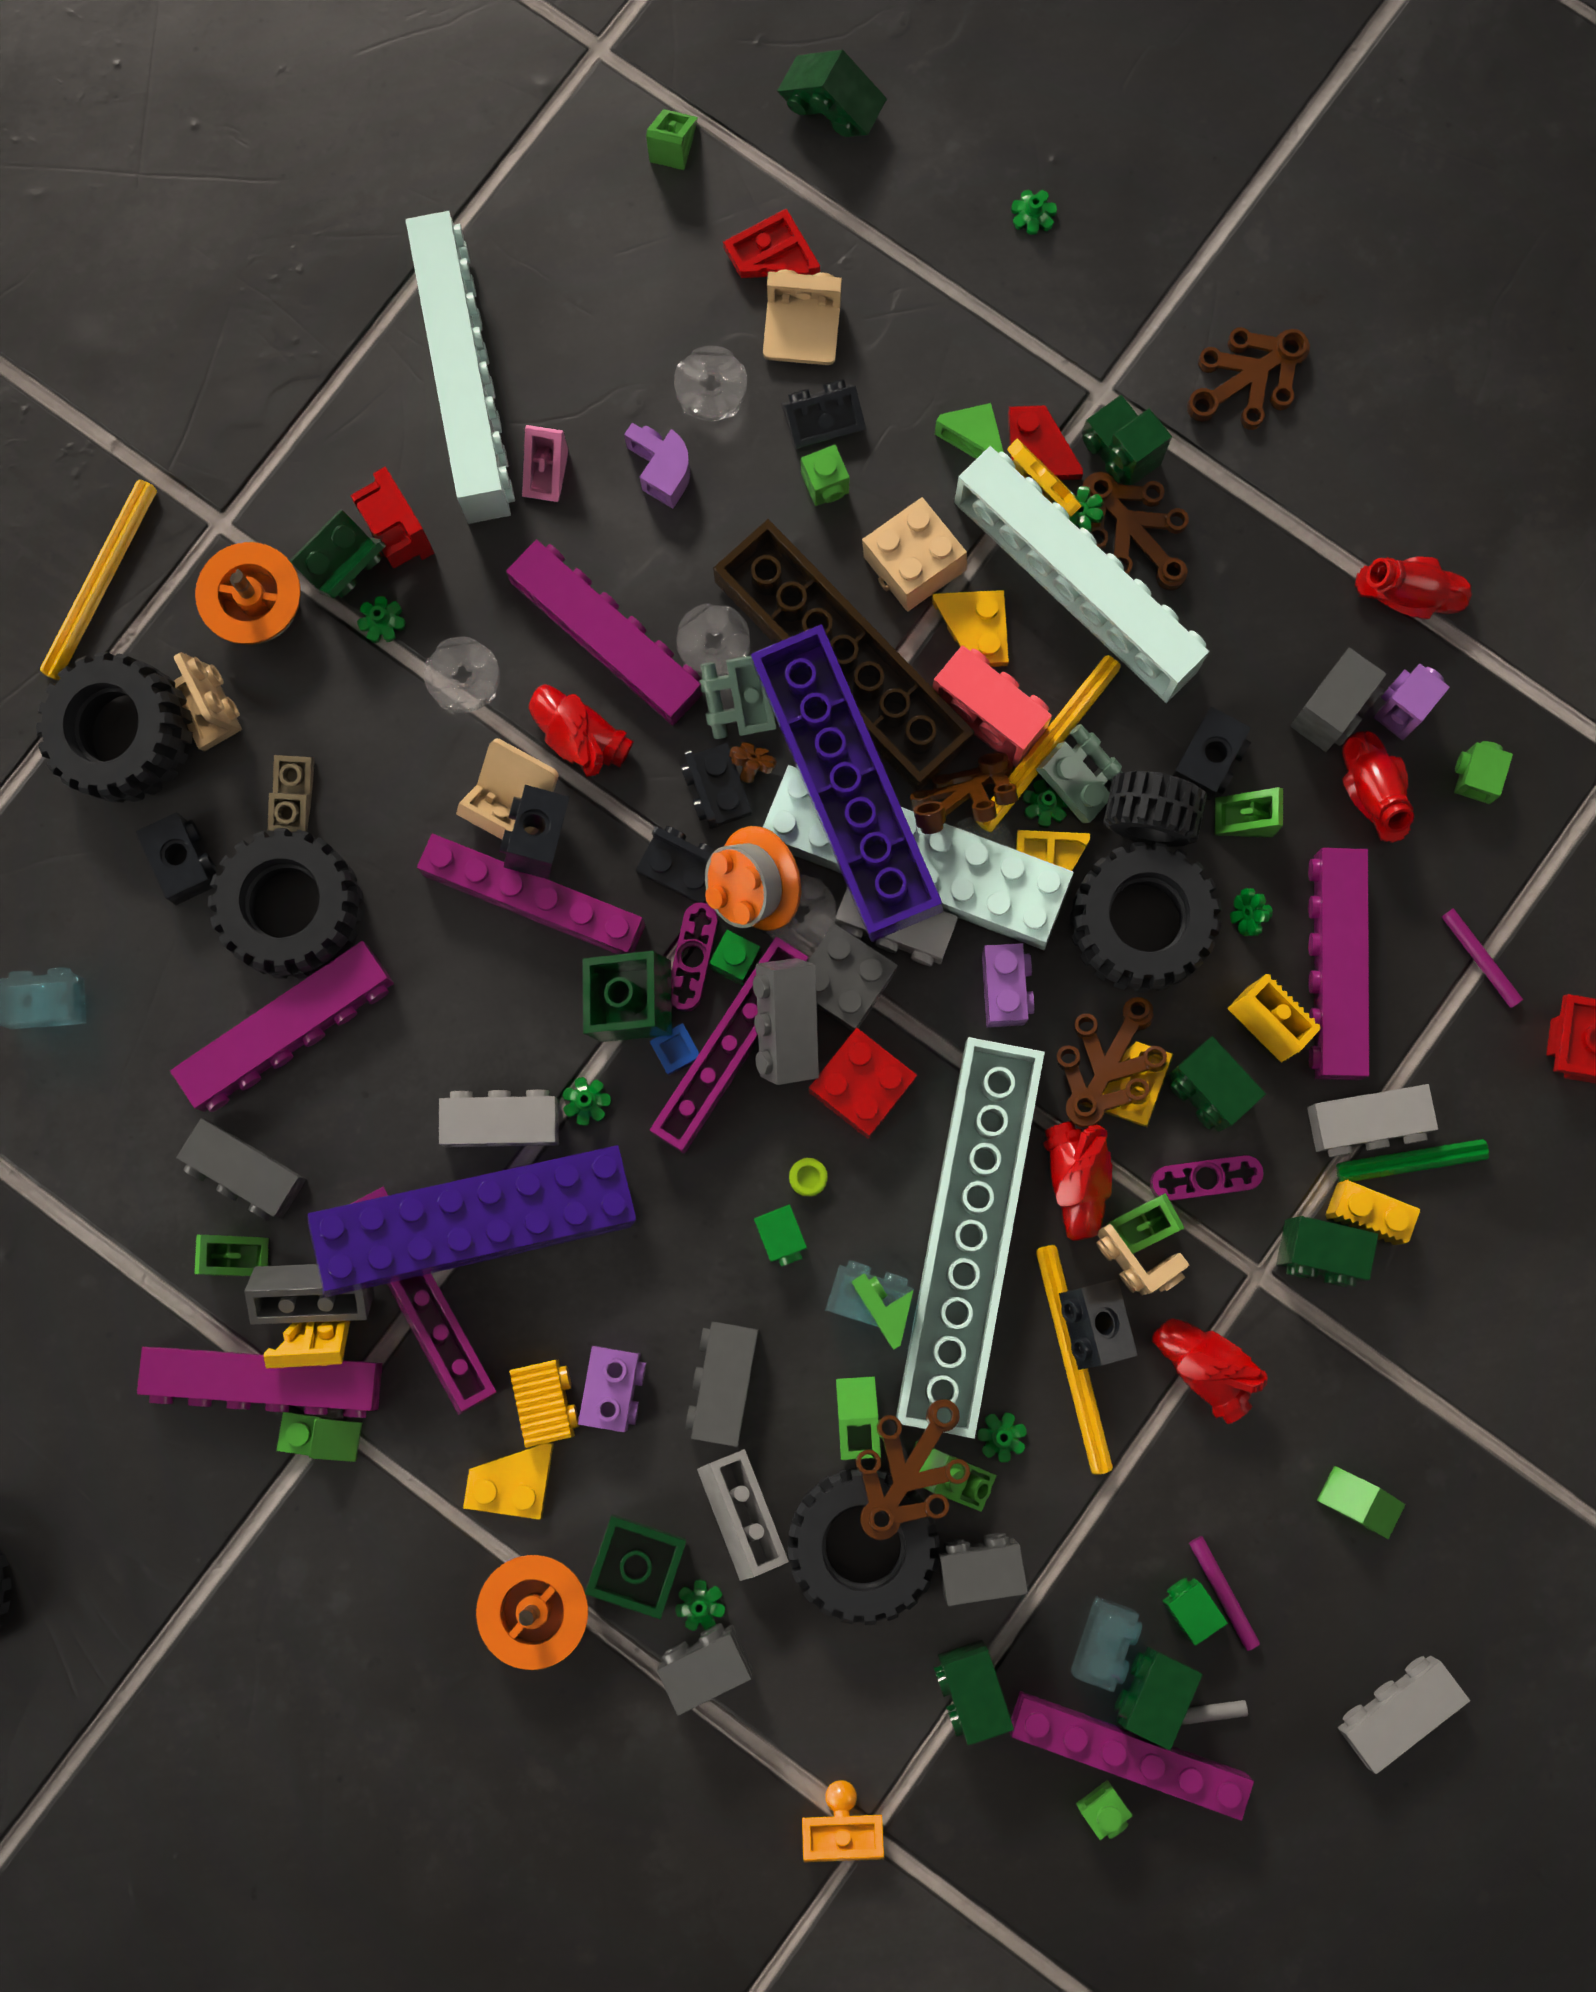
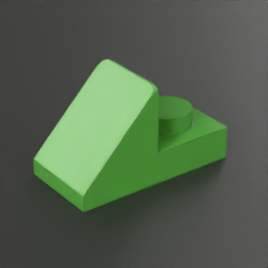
M864 1273L851 1281V1284L891 1348L894 1350L901 1346L913 1290L885 1306L882 1300L888 1295L876 1276L869 1280Z
M283 1412L276 1451L307 1455L312 1459L356 1462L363 1422Z

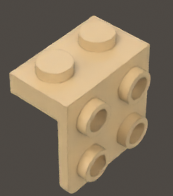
M787 269L779 270L778 272H768V303L763 343V356L765 359L819 365H831L835 362L842 278L834 277L829 273L803 275Z
M182 652L175 655L174 660L182 676L174 680L175 688L183 692L187 703L182 707L190 710L193 722L187 724L190 732H193V739L198 749L206 751L242 730L237 720V717L240 716L239 710L235 703L225 696L221 685L224 684L223 678L214 665L206 664L197 657L193 658Z
M496 738L489 744L477 785L459 803L456 815L502 839L505 830L513 831L515 820L509 819V813L514 796L522 798L525 785L554 792L559 776L558 772L549 765ZM534 827L524 829L531 835H535L539 831Z
M1111 1224L1098 1231L1100 1238L1096 1242L1098 1248L1108 1261L1112 1259L1117 1261L1123 1270L1119 1276L1132 1293L1137 1291L1142 1296L1150 1294L1157 1289L1160 1292L1168 1291L1185 1278L1181 1271L1190 1265L1181 1253L1169 1256L1146 1273Z

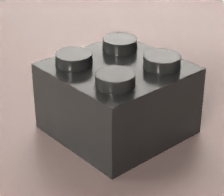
M1349 647L1294 719L1290 727L1325 752L1334 743L1341 746L1363 719L1361 717L1372 707L1384 691V688L1379 684L1386 676V673Z
M833 923L808 960V962L815 964L817 1010L850 1032H853L856 1027H860L895 975L898 965Z
M1006 1533L984 1535V1543L971 1545L970 1542H967V1539L945 1541V1549H938V1565L943 1597L947 1605L953 1606L1028 1594L1020 1544L1014 1538L1009 1539Z
M719 1623L701 1632L698 1642L688 1646L686 1641H682L664 1651L665 1655L662 1656L663 1659L657 1672L677 1716L751 1680L753 1667L733 1625L724 1629L722 1623Z

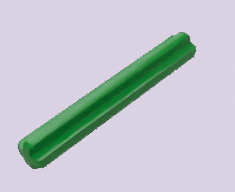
M1480 1139L1345 1161L1336 1165V1173L1339 1182L1345 1180L1354 1182L1482 1161L1489 1158V1149L1486 1140Z

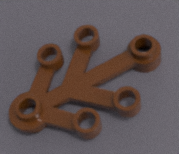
M1242 327L1235 328L1228 338L1227 344L1229 349L1234 353H1243L1248 347L1270 352L1261 359L1223 353L1215 347L1203 349L1198 359V366L1202 371L1212 373L1218 368L1240 373L1214 390L1207 388L1195 390L1187 404V411L1190 417L1200 422L1210 420L1215 415L1218 405L1251 384L1248 404L1241 415L1240 421L1242 426L1248 430L1259 428L1265 417L1262 407L1268 372L1280 365L1279 382L1271 394L1270 403L1277 410L1288 409L1294 400L1292 385L1295 367L1307 358L1310 351L1309 341L1300 330H1285L1277 337L1251 333ZM1240 336L1244 338L1246 343L1237 344L1233 338ZM1291 345L1296 349V353H1290L1284 347ZM1212 356L1215 358L1216 363L1208 364L1205 362L1204 357ZM1276 394H1285L1288 397V401H1279ZM1204 404L1208 411L1200 412L1196 409L1195 405ZM1255 413L1259 420L1252 422L1247 418V414Z
M1096 472L1089 475L1082 486L1089 487L1090 497L1099 494L1103 499V506L1099 508L1104 513L1103 520L1100 523L1091 522L1092 531L1090 533L1092 535H1100L1103 539L1102 543L1096 545L1103 550L1108 542V533L1104 529L1107 510L1116 520L1114 556L1120 562L1126 564L1127 570L1124 572L1129 575L1133 566L1132 560L1129 557L1131 537L1158 568L1156 580L1159 586L1170 591L1180 588L1188 573L1185 563L1178 558H1170L1144 528L1165 529L1170 533L1179 534L1186 529L1189 522L1188 514L1180 508L1172 509L1168 514L1128 510L1120 502V500L1142 501L1149 507L1159 505L1165 491L1162 484L1157 481H1150L1144 486L1117 484L1114 477L1104 472ZM1096 485H1103L1106 487L1107 492L1099 494L1094 490V487ZM1149 489L1156 490L1159 497L1155 499L1149 498L1146 491ZM1177 516L1182 519L1183 524L1175 526L1171 523L1170 518ZM1170 566L1176 567L1179 570V575H1169L1166 568Z
M1002 752L985 754L979 758V766L977 768L952 774L937 775L932 778L933 789L919 790L912 793L910 800L916 826L924 834L940 832L944 828L943 824L946 822V816L969 798L973 802L972 810L975 821L988 822L997 817L995 803L998 805H1009L1018 800L1016 785L1010 783L1007 777L1014 771L1013 763L1008 760V755ZM988 783L995 786L993 789L995 802L989 800L983 788ZM944 798H946V799H945L944 801H942V802L935 801V800H939V799H944Z
M1134 997L1125 1003L1123 1007L1124 1022L1105 1056L1097 1036V1019L1091 1014H1081L1076 1018L1075 1032L1083 1040L1094 1077L1088 1088H1086L1078 1067L1080 1065L1078 1049L1070 1045L1059 1049L1057 1062L1059 1067L1065 1071L1072 1092L1066 1103V1113L1074 1125L1088 1128V1126L1098 1124L1107 1110L1130 1103L1143 1104L1148 1100L1149 1085L1141 1078L1130 1080L1126 1089L1102 1095L1110 1082L1149 1070L1159 1072L1167 1064L1166 1051L1159 1046L1147 1048L1143 1056L1120 1062L1136 1032L1147 1029L1153 1022V1006L1147 999ZM1136 1006H1141L1145 1009V1012L1142 1015H1134L1131 1010ZM1084 1022L1093 1024V1028L1090 1031H1082L1079 1027ZM1066 1054H1073L1076 1059L1072 1063H1065L1062 1061V1057ZM1153 1054H1158L1162 1057V1061L1158 1064H1153L1148 1058ZM1139 1086L1145 1090V1093L1141 1096H1134L1130 1091L1132 1088ZM1083 1102H1088L1093 1107L1089 1112H1081L1078 1106Z
M941 1399L933 1402L928 1407L926 1412L928 1426L906 1462L899 1438L902 1431L900 1420L895 1416L888 1415L878 1421L877 1433L883 1439L893 1481L885 1497L877 1473L881 1465L880 1456L873 1450H865L856 1457V1467L862 1473L868 1504L861 1512L860 1522L862 1529L869 1537L885 1540L896 1534L900 1523L928 1516L933 1519H939L948 1513L949 1502L941 1494H932L925 1499V1502L905 1506H899L907 1491L946 1482L960 1484L969 1478V1465L961 1459L951 1460L943 1467L919 1472L942 1433L952 1430L959 1422L960 1413L952 1401ZM940 1408H947L950 1411L951 1418L949 1422L942 1423L938 1420L937 1412ZM886 1420H891L896 1425V1432L892 1436L886 1435L882 1430V1425ZM866 1454L873 1456L875 1459V1466L872 1470H865L861 1465V1459ZM954 1464H959L964 1469V1475L959 1480L954 1479L950 1474V1469ZM934 1498L940 1499L943 1503V1510L939 1514L932 1513L929 1508V1504ZM879 1511L885 1512L888 1516V1523L884 1527H878L874 1523V1516Z

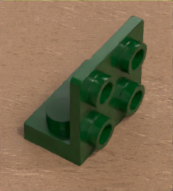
M339 510L289 561L320 594L335 598L337 595L344 597L356 585L357 581L354 578L364 568L369 571L382 559L383 555L380 551L386 545L381 539L368 537L343 510Z

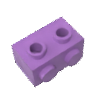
M1419 663L1411 673L1404 669L1381 696L1386 703L1374 716V719L1401 740H1404L1424 720L1450 687L1444 683L1442 675L1433 668H1425Z
M1023 943L985 945L982 951L986 1026L1025 1025L1028 1021V1014H1034L1033 991H1026V977L1032 975L1030 953L1024 954Z
M592 1346L578 1425L626 1432L628 1431L629 1424H636L639 1402L633 1401L635 1385H643L646 1363L640 1362V1353Z

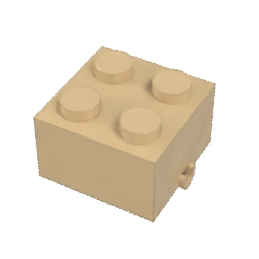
M923 497L862 539L864 558L879 576L878 581L885 591L890 590L907 612L967 570V551Z

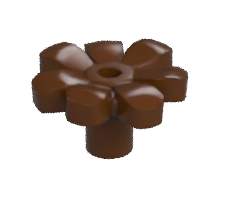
M742 742L740 747H732L729 754L733 764L742 766L740 779L747 783L754 782L757 771L766 774L772 773L777 763L774 757L768 755L769 750L761 747L754 750V745L749 742Z

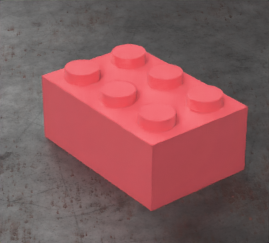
M962 645L934 678L932 688L975 731V736L994 751L1007 754L1008 760L1017 767L1048 728L1052 714L1048 712L1049 707L1037 696L1031 695L1029 697L1018 689L1019 684L1012 676L1005 672L999 674L991 668L989 660L976 649L970 651Z

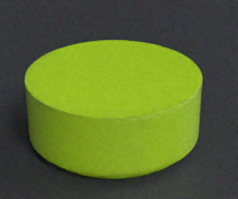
M803 1158L797 1161L792 1166L789 1174L791 1187L797 1194L804 1197H813L821 1193L828 1179L824 1165L813 1158Z

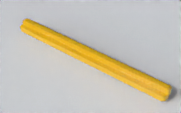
M143 480L136 481L40 667V671L44 675L55 680L61 679L58 673L68 666L157 493L156 488L152 484Z
M1106 655L1103 657L1008 777L1010 783L1016 785L1018 798L1037 776L1038 771L1036 768L1058 743L1064 742L1071 730L1079 723L1119 672L1121 664L1112 656ZM995 803L997 817L988 822L976 821V823L985 831L992 832L1015 803L1009 805H998Z
M1055 1245L1040 1247L1036 1250V1255L1090 1469L1094 1475L1108 1473L1112 1471L1113 1466L1088 1368L1078 1370L1071 1350V1340L1066 1321L1062 1315L1059 1293L1067 1292L1068 1289L1058 1250Z

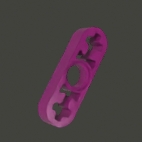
M695 903L687 908L680 930L671 970L672 1007L681 1012L692 1011L700 1004L718 927L716 911L706 903ZM700 912H706L707 919L712 921L710 925L702 927L701 939L708 938L707 944L697 939L685 940L687 934L692 937L695 936L696 925L690 920L692 917H698ZM690 947L699 948L704 954L702 963L694 968L687 967L682 962L683 952ZM679 970L687 975H700L699 981L691 978L689 988L692 993H695L694 998H687L685 1004L679 1003V997L674 994L675 989L682 990L684 985V976H677Z
M1248 1155L1169 1165L1153 1173L1150 1180V1188L1155 1197L1166 1193L1170 1201L1235 1193L1256 1188L1261 1183L1264 1172L1261 1163L1256 1158ZM1241 1163H1245L1247 1169H1253L1254 1176L1248 1178V1184H1244L1242 1178H1232L1227 1180L1230 1187H1224L1225 1172L1221 1167L1222 1164L1227 1165L1226 1172L1241 1169ZM1204 1167L1212 1169L1217 1176L1216 1185L1209 1190L1201 1188L1196 1181L1197 1172ZM1183 1170H1189L1188 1184L1192 1190L1191 1193L1186 1192L1187 1185L1174 1187L1172 1194H1168L1166 1188L1159 1187V1181L1165 1179V1173H1169L1171 1179H1181L1186 1177Z

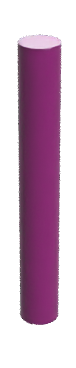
M1453 908L1441 916L1508 1006L1512 1008L1521 1002L1523 998L1456 910Z
M1203 1536L1190 1541L1191 1549L1246 1651L1256 1648L1260 1645V1642Z

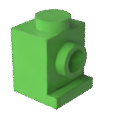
M1108 1780L1076 1803L1081 1814L1099 1840L1105 1836L1111 1839L1122 1833L1128 1827L1127 1820L1132 1817V1814Z

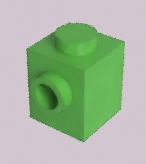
M835 444L801 458V475L815 506L825 502H834L849 493L850 477Z
M1489 741L1476 742L1466 752L1462 751L1455 766V773L1459 774L1454 793L1491 804L1501 796L1513 754L1503 751L1501 745Z

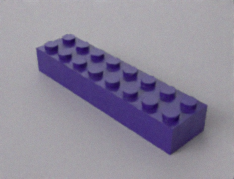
M822 624L752 653L751 658L756 673L871 942L942 913L943 903Z
M618 1145L308 1213V1225L324 1298L631 1228L636 1221Z

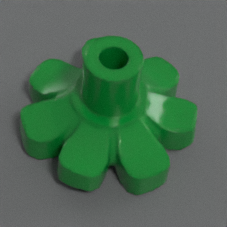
M1025 190L1021 193V200L1013 201L1011 212L1016 214L1013 219V225L1017 230H1021L1027 225V233L1037 235L1039 226L1044 231H1049L1053 227L1054 221L1051 217L1057 214V206L1055 203H1047L1049 200L1048 192L1040 190L1037 194L1033 195L1031 190Z
M1080 486L1075 498L1082 507L1072 517L1069 515V520L1076 527L1079 526V528H1085L1091 532V522L1100 523L1103 520L1104 513L1099 509L1103 506V499L1099 494L1090 497L1089 487Z
M378 596L375 598V606L365 602L360 607L362 614L366 617L358 619V627L362 632L368 631L367 639L373 643H378L381 636H383L386 642H391L396 639L394 629L402 631L405 628V619L398 616L402 612V607L396 601L388 605L386 597Z
M1044 780L1034 782L1033 789L1035 792L1026 790L1022 798L1025 804L1030 805L1024 811L1025 816L1031 820L1038 816V825L1043 828L1049 827L1051 818L1058 823L1062 822L1067 815L1062 808H1067L1068 806L1051 786L1047 787Z
M1244 888L1241 890V895H1236L1234 906L1238 910L1230 913L1231 923L1239 924L1238 931L1243 936L1260 935L1262 932L1261 923L1268 922L1273 915L1272 907L1265 905V896L1263 894H1255L1253 888Z
M577 1078L575 1080L576 1089L566 1088L563 1092V1098L570 1101L563 1108L564 1113L567 1117L577 1115V1124L581 1126H588L590 1117L596 1122H601L606 1117L601 1107L611 1105V1096L605 1093L601 1094L604 1089V1084L601 1081L594 1080L589 1086L586 1078ZM585 1098H588V1101L586 1103H583V1100Z
M1005 1412L1001 1420L995 1414H989L985 1417L988 1428L978 1429L977 1439L986 1442L981 1450L986 1457L990 1458L997 1453L1000 1462H1009L1011 1451L1015 1454H1021L1024 1451L1025 1445L1019 1441V1438L1024 1437L1027 1431L1023 1424L1014 1425L1015 1416L1012 1413ZM1005 1434V1440L1001 1441L1000 1436Z
M696 1580L693 1591L688 1586H684L678 1593L679 1598L684 1603L676 1605V1615L680 1618L687 1616L685 1627L691 1631H695L699 1623H701L704 1630L714 1626L716 1622L713 1616L722 1617L725 1613V1606L717 1603V1600L722 1597L721 1589L718 1586H713L708 1591L705 1580ZM697 1605H702L703 1609H698Z

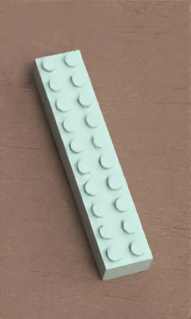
M968 1037L965 1043L896 1417L903 1425L926 1429L928 1426L926 1420L928 1407L937 1400L947 1399L957 1406L960 1418L955 1428L943 1433L975 1439L1044 1051ZM940 1408L937 1412V1418L940 1422L947 1423L951 1418V1413L947 1408Z

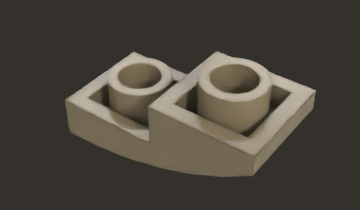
M274 755L273 793H269L268 830L274 831L275 828H287L290 832H296L297 830L307 832L313 789L314 757Z

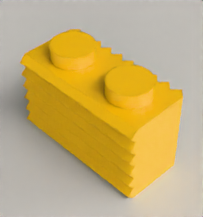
M1265 974L1248 986L1227 1008L1281 1063L1294 1054L1299 1053L1320 1030V1024H1315V1018H1310L1309 1013H1304V1007H1299L1298 1002H1293V996H1288L1287 991H1282V985H1277L1276 980H1271V974Z
M1345 1180L1337 1183L1325 1215L1327 1219L1333 1218L1334 1222L1340 1221L1342 1225L1348 1224L1349 1227L1378 1233V1240L1384 1239L1385 1242L1398 1245L1410 1241L1420 1209Z
M558 1359L510 1370L525 1448L574 1437L573 1429L580 1427V1425H578L579 1418L575 1404L568 1405L565 1390L571 1389L568 1367H560Z

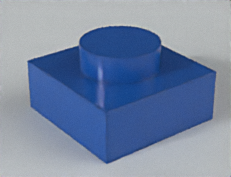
M683 1023L672 1029V1035L658 1036L649 1041L668 1076L693 1063L699 1055V1051Z

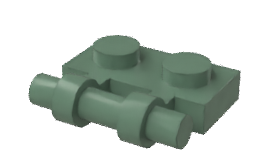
M751 656L726 660L729 675L717 676L715 662L700 665L703 679L699 680L701 684V692L706 694L709 711L705 713L707 725L712 727L714 739L728 737L726 723L736 721L740 736L776 729L774 712L756 673ZM731 688L734 708L723 709L720 690Z
M1079 724L1070 732V735L1077 742L1075 747L1072 749L1067 742L1058 743L1036 770L1082 823H1090L1108 803L1110 792L1105 788V783L1108 780L1112 783L1113 777L1123 772L1121 771L1122 765L1115 757L1110 758L1100 747L1101 741L1094 732L1089 733L1082 724ZM1087 755L1098 766L1094 773L1083 762Z

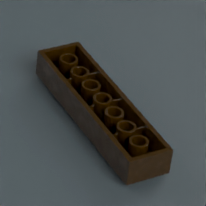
M769 519L762 523L713 567L715 583L774 644L822 624L876 750L915 791L925 787L932 778L937 776L972 743L975 731Z

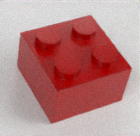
M856 1027L821 1071L819 1078L815 1079L810 1085L809 1093L869 1139L916 1080L917 1074Z

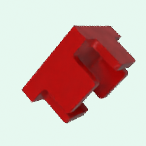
M386 466L374 472L375 481L353 493L350 497L369 526L373 537L381 539L386 545L382 552L392 568H396L418 555L422 560L433 555L435 552L421 524Z
M1571 994L1564 995L1560 1015L1551 1019L1547 1056L1555 1057L1553 1071L1564 1073V1078L1596 1083L1595 998Z

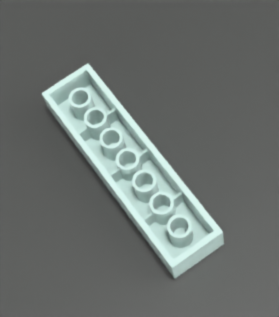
M449 211L406 219V225L458 502L468 524L511 516L509 503L515 502V496L506 468L509 467L508 459L500 435L502 427L498 410L496 411L494 403L496 395L492 377L489 375L487 366L489 365V358L481 334L483 326L479 309L476 306V289L473 276L470 274L468 265L470 257L461 225L453 224Z
M989 446L958 477L954 503L1167 703L1198 672L1210 652L1205 648L1206 643L1203 638L1195 631L1190 630L1188 632L1178 622V616L1167 605L1161 606L1151 597L1149 588L1141 580H1133L1123 571L1124 566L1120 560L1111 553L1106 555L1096 545V539L1088 530L1076 527L1069 520V514L1060 504L1056 502L1052 504L1042 495V489L1035 480L1030 477L1024 478L1015 469L1014 462L1004 452L998 453Z
M788 765L763 828L775 833L787 845L792 855L842 873L799 771L796 767ZM901 807L941 898L943 911L1045 950L1070 887L1073 871L945 823L943 824L944 828L940 832L924 834L916 826L914 812Z

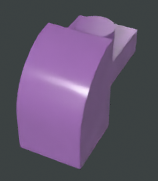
M631 423L624 434L627 449L649 461L640 476L642 491L673 509L686 490L690 479V464L686 445L682 438L672 429L664 441H662L661 435L648 426L641 428Z

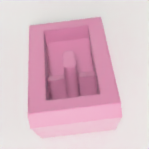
M526 425L522 497L554 502L559 501L569 451L563 430Z

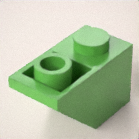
M875 1376L836 1379L841 1460L856 1459L858 1454L865 1450H873L881 1458L880 1436L877 1433V1423L879 1420ZM866 1454L862 1457V1459L874 1457L869 1454Z
M933 1448L919 1472L946 1466L951 1460L959 1458ZM966 1462L970 1468V1475L965 1482L960 1484L946 1482L924 1487V1489L932 1493L941 1494L947 1499L982 1512L997 1475ZM954 1464L950 1469V1474L954 1479L959 1480L964 1475V1469L961 1465Z

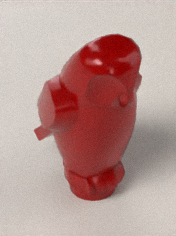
M1389 557L1378 558L1370 566L1361 568L1360 573L1356 575L1355 588H1357L1359 596L1378 599V601L1397 612L1423 619H1430L1434 612L1443 614L1459 613L1465 610L1472 597L1471 584L1459 574L1442 570L1438 559L1434 557H1413L1405 561Z
M546 684L539 686L530 699L528 709L536 724L546 734L544 741L561 758L568 760L572 764L575 762L580 765L586 776H596V774H599L603 764L607 766L614 764L621 768L634 743L633 740L626 737L627 732L616 730L596 711L585 705L579 696L575 694L566 696L553 686Z
M1368 730L1356 732L1344 741L1342 747L1343 759L1348 773L1342 778L1343 784L1354 805L1374 824L1381 841L1393 843L1402 840L1405 835L1409 834L1410 825L1414 820L1413 807L1407 797L1408 774L1405 763L1401 757L1389 756L1381 739Z
M1071 1121L1061 1123L1045 1130L1047 1140L1043 1144L1045 1149L1050 1152L1052 1186L1057 1204L1062 1209L1067 1237L1072 1241L1084 1240L1099 1234L1098 1231L1101 1229L1104 1219L1105 1200L1110 1198L1112 1193L1111 1153L1108 1151L1106 1141L1108 1132L1100 1125H1091L1082 1131V1129H1076Z
M1171 1318L1165 1321L1153 1333V1343L1166 1358L1171 1360L1181 1379L1197 1395L1212 1406L1213 1415L1216 1418L1222 1417L1226 1424L1233 1423L1246 1415L1252 1409V1405L1248 1401L1251 1397L1250 1393L1262 1391L1267 1385L1268 1377L1267 1373H1265L1266 1371L1261 1370L1252 1362L1251 1357L1244 1353L1241 1348L1214 1331L1204 1332L1202 1329L1186 1321Z

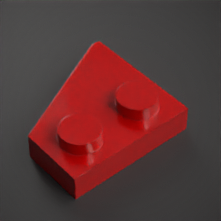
M787 208L723 241V248L741 278L768 277V272H778L784 269L793 270L803 275L820 273L819 262Z
M1045 405L1014 406L1008 408L1009 446L1018 438L1059 480L1082 479L1083 468Z

